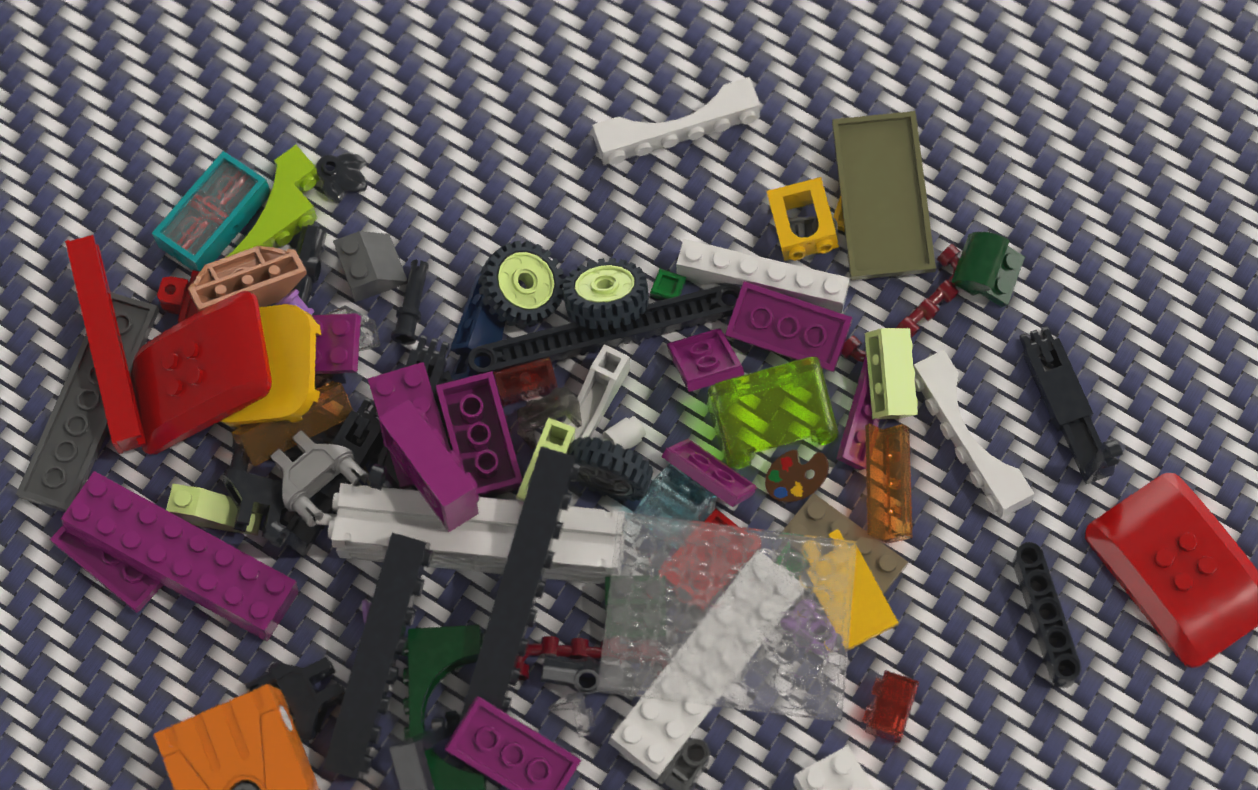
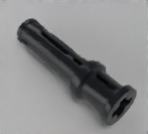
M418 260L411 261L403 304L396 312L398 320L396 329L392 331L391 339L399 344L412 345L416 342L415 329L417 323L421 320V314L418 309L429 264L422 260L420 261V266H417Z

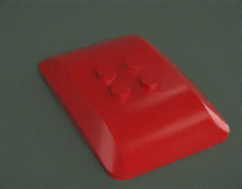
M242 291L181 321L140 347L133 360L131 380L147 445L142 446V450L145 453L151 455L158 454L267 396L272 386V378L259 304L254 293Z
M1174 473L1160 475L1087 526L1085 539L1089 546L1185 666L1198 668L1258 627V570L1206 505L1178 475Z

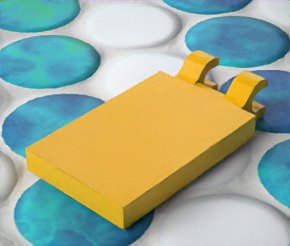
M837 529L828 534V540L834 551L819 557L811 542L802 547L801 552L810 567L803 571V574L829 623L834 627L835 634L842 648L847 652L898 626L899 622L857 545L848 548L840 530Z

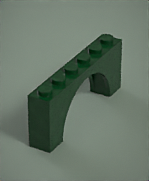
M480 625L408 629V641L403 654L408 656V667L403 668L404 686L409 685V697H404V714L409 715V726L404 727V740L425 732L426 707L438 684L456 669L468 664L477 663L483 643ZM432 748L424 751L435 790H487L484 773H472L457 769L442 760Z

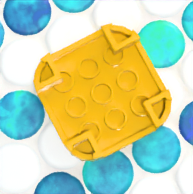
M289 304L259 307L272 378L271 389L263 399L228 416L220 422L237 428H241L242 424L283 420L294 423L303 420L301 416L308 412L313 402L318 403L320 392L315 389L316 336H321L320 325L315 322L311 314L296 305Z

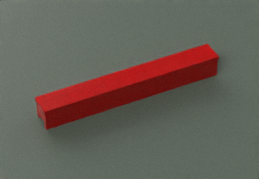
M89 235L71 241L67 240L65 243L112 444L118 454H122L124 451L145 446L147 443L100 247L98 244L96 245L94 236Z

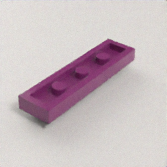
M867 355L864 359L836 458L858 470L867 468L880 419H872Z

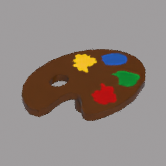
M793 449L784 453L772 463L766 474L765 487L767 492L774 499L783 502L798 501L812 495L822 486L827 478L829 471L828 459L824 453L817 452L806 464H801L797 450ZM808 470H813L815 473L811 479L806 477Z

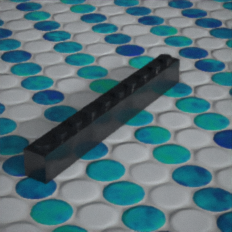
M540 446L459 724L477 695L508 714L512 698L507 696L510 686H516L521 669L516 668L519 656H525L528 648L529 639H525L527 628H533L538 610L533 608L536 598H542L547 581L542 580L545 568L550 569L554 560L555 552L550 550L553 540H559L564 523L559 522L562 510L568 511L572 493H568L570 482H576L581 464L576 463L578 457Z

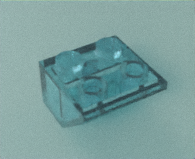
M669 463L652 481L645 496L634 511L632 518L676 550H679L715 510L717 496Z

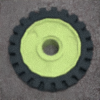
M514 241L512 244L507 243L496 250L480 271L482 275L479 277L478 284L482 285L479 288V293L485 296L482 300L484 306L489 304L491 308L488 311L491 315L497 313L499 315L497 320L500 322L507 320V325L513 327L518 324V328H524L527 325L532 327L547 319L560 306L561 299L564 296L562 288L565 279H561L564 272L562 268L557 269L556 266L559 262L556 258L553 260L549 258L552 254L550 251H541V245L536 244L532 246L530 241H525L522 244L521 241ZM518 280L524 282L526 289L519 285Z
M603 258L598 259L596 264L592 260L587 262V267L581 264L577 267V271L572 270L569 276H566L565 283H563L564 302L568 316L572 317V321L575 323L580 322V326L586 327L590 324V329H597L598 325H601L602 330L608 329V325H613L615 329L620 327L621 322L624 325H628L631 323V319L637 320L639 314H643L646 311L645 307H648L649 304L645 273H643L640 267L636 268V264L632 262L627 264V260L623 259L617 263L616 258H610L609 262H605Z

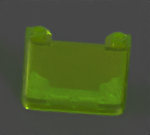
M818 357L803 358L721 381L712 385L707 391V408L725 463L730 468H745L751 465V460L755 458L757 452L811 438V441L814 443L826 445L833 442L835 438H838L839 431Z

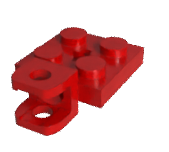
M192 271L190 281L172 276L164 277L161 280L157 298L161 302L160 305L164 311L179 314L178 323L199 312L188 291V288L194 283L197 275L200 273L199 271Z

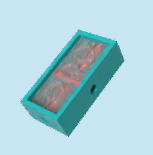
M222 151L152 232L158 247L192 271L200 272L206 264L216 261L267 201L271 193L268 182L264 177L225 151Z

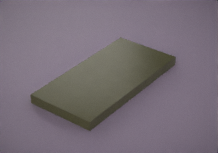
M916 111L832 119L850 280L935 272L936 265Z

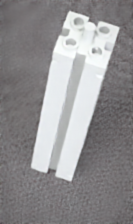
M341 483L339 493H335L333 497V510H336L337 514L323 513L322 520L319 522L316 519L315 522L319 525H329L328 538L332 540V547L337 548L336 551L339 558L351 559L355 557L358 560L383 562L393 532L431 543L430 550H433V556L429 567L503 574L524 502L479 497L480 501L477 502L479 514L451 532H448L419 491L393 488L378 490L370 486L360 485L355 487L352 484ZM569 506L568 511L562 510L559 522L564 523L559 540H553L550 551L555 552L554 560L550 569L545 568L542 579L601 584L605 583V577L620 576L626 532L624 512H606L602 509Z

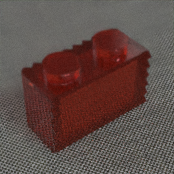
M550 357L494 373L502 403L506 406L508 402L510 404L513 401L518 403L519 399L522 401L524 398L529 400L530 396L534 398L535 395H538L540 397L541 393L545 395L546 392L551 393L552 390L556 392L558 389Z
M888 670L884 671L882 678L876 677L871 692L872 695L876 696L873 706L867 705L862 722L867 724L865 733L900 744L920 682Z

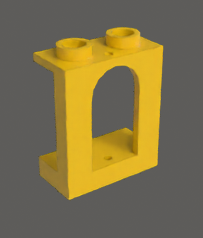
M821 177L767 191L784 261L800 260L807 255L828 253L832 249L839 248L835 226ZM814 204L819 222L817 231L809 237L802 238L796 236L791 230L786 210Z

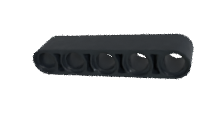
M1025 542L1016 551L1013 559V568L1050 679L1057 687L1068 688L1075 683L1080 675L1081 663L1043 551L1036 543ZM1025 554L1030 555L1034 558L1035 563L1027 564L1022 561L1021 556ZM1038 582L1042 584L1044 591H1034L1030 583ZM1049 610L1053 614L1054 619L1046 620L1042 618L1039 611ZM1049 638H1058L1063 643V647L1054 648L1050 645ZM1058 667H1069L1072 671V676L1065 677L1061 675Z

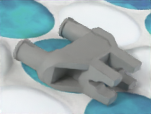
M301 430L292 438L304 454L292 462L278 449L270 457L283 473L282 496L284 506L289 511H296L306 521V524L312 527L317 525V523L312 519L311 515L319 522L323 518V512L309 500L315 493L339 473H342L355 487L362 485L358 481V477L365 484L369 474L354 461V453L350 449L334 444H315Z

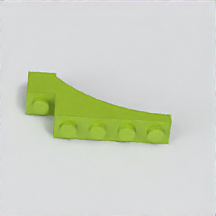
M297 145L274 160L277 168L266 206L248 235L226 257L256 246L283 247L291 241L293 236L302 230V227L313 225L314 221L318 219L314 206L302 192L311 190L320 178L317 175L318 172L314 164Z

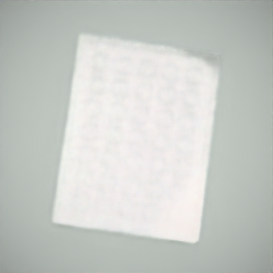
M618 511L597 692L840 722L843 713L857 541Z

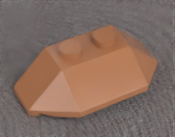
M256 246L206 264L197 275L194 283L190 285L188 291L199 312L242 291L254 293L259 307H265L279 302L302 280L307 272L295 250L287 249L286 251L274 247Z

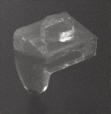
M578 692L566 695L549 706V710L554 711L574 709L578 737L591 736L589 727L595 726L592 708L586 709L583 693Z

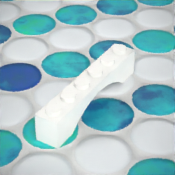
M748 77L724 84L717 95L705 106L683 118L662 123H644L616 117L593 124V138L603 165L610 163L618 164L629 157L647 155L652 150L662 147L671 148L678 142L688 139L697 140L711 132H723L737 124L752 123L757 118H760V102L751 79Z
M687 239L683 240L677 260V274L685 276L688 281L700 284L729 283L743 285L745 281L841 314L850 280L848 277Z
M605 344L590 367L581 391L564 421V424L576 428L574 438L576 440L579 437L583 439L584 437L591 438L630 371V357Z
M943 349L914 364L916 391L923 393L926 398L925 404L932 416L936 415L941 422L940 429L947 440L951 439L956 447L955 453L962 464H967L971 471V480L977 488L981 487L985 493V501L991 512H996L999 518L1002 519L1030 504L1034 492L1021 471L990 455L968 431L961 417L957 402L959 373L945 350Z

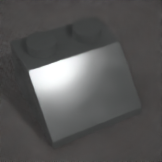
M359 231L333 240L355 302L407 284L408 280L390 234Z

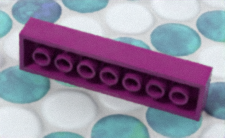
M95 471L61 518L66 532L102 550L115 559L128 564V566L145 573L146 576L160 581L166 587L268 642L299 593L297 581Z

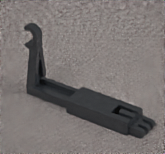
M1047 326L1041 328L1043 339H1041L1037 330L1030 331L1032 343L1026 333L1021 334L1019 337L1025 350L1023 357L1057 432L1061 430L1085 484L1112 476L1115 472V465L1119 464L1117 457L1123 455L1121 446L1115 438L1103 443L1101 442L1091 420L1093 411L1060 339H1053ZM1044 356L1045 365L1053 364L1054 369L1045 371L1039 357Z
M421 335L416 350L411 349L405 367L424 362L427 372L428 367L433 366L429 382L434 398H436V385H440L447 365L445 357L449 343L443 341L439 352L436 351L438 339L432 338L429 348H426L427 336ZM383 444L378 462L371 469L368 478L369 486L378 490H382V488L401 489L390 452Z
M368 397L364 399L357 412L351 410L331 443L350 449L354 453V461L362 469L382 438L376 406L374 404L371 411H368L373 401ZM365 429L370 431L361 447L351 443L354 437L361 440ZM339 473L309 500L323 513L331 514L333 511V497L335 493H339L340 484L352 483L342 473ZM295 512L287 527L277 521L273 522L264 538L278 548L284 545L305 557L324 525L317 524L310 527Z
M456 710L445 713L447 727L442 717L432 719V729L389 748L401 790H435L424 751L455 732L460 720Z

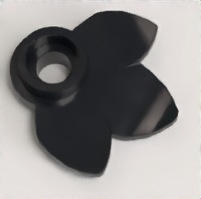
M343 153L338 157L331 155L321 157L316 164L318 177L323 181L324 193L330 199L340 202L345 191H366L365 177L359 171L365 166L366 160L354 153ZM332 165L335 170L328 171L325 166Z

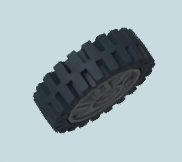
M590 437L574 439L567 453L568 455L578 457L576 463L581 464L577 478L579 485L589 487L588 490L592 492L598 491L599 495L602 496L609 495L610 498L616 500L618 497L621 501H639L645 496L653 475V468L647 460H642L643 457L641 455L633 454L634 451L631 449L625 450L620 444L613 445L609 440L603 442L600 438L596 437L594 439Z

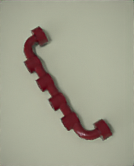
M953 244L949 245L937 258V261L944 268L951 265L953 268L952 276L945 280L931 296L926 298L896 327L910 329L911 338L919 331L920 327L917 323L921 319L925 318L929 322L940 311L936 305L942 300L949 303L959 293V290L956 288L957 286L951 283L959 262L958 255L961 251ZM855 335L851 336L844 343L841 352L845 359L853 357L863 363L867 354L859 348L862 342Z
M544 636L541 638V644H528L524 657L519 656L516 668L521 669L518 680L525 681L529 679L530 666L524 662L529 656L533 655L544 658L546 654L570 657L577 660L583 657H592L605 662L623 660L637 664L655 662L661 666L662 671L671 660L663 652L648 650L649 644L643 641L631 642L630 649L618 648L619 642L615 640H602L601 647H589V640L585 638L571 639V645H559V638ZM659 671V672L656 673V679L658 678V676L661 674L662 671Z

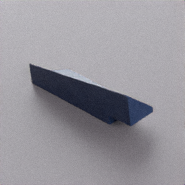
M481 273L475 278L450 351L460 355L451 374L453 381L475 376L471 373L468 366V356L474 348L501 341L506 320L503 322L497 320L499 315L497 313L491 315L488 311L491 308L490 305L484 306L482 302L485 296L480 295L479 288L482 285L478 284ZM479 356L475 359L474 363L480 368H485L490 365L491 361L487 356Z

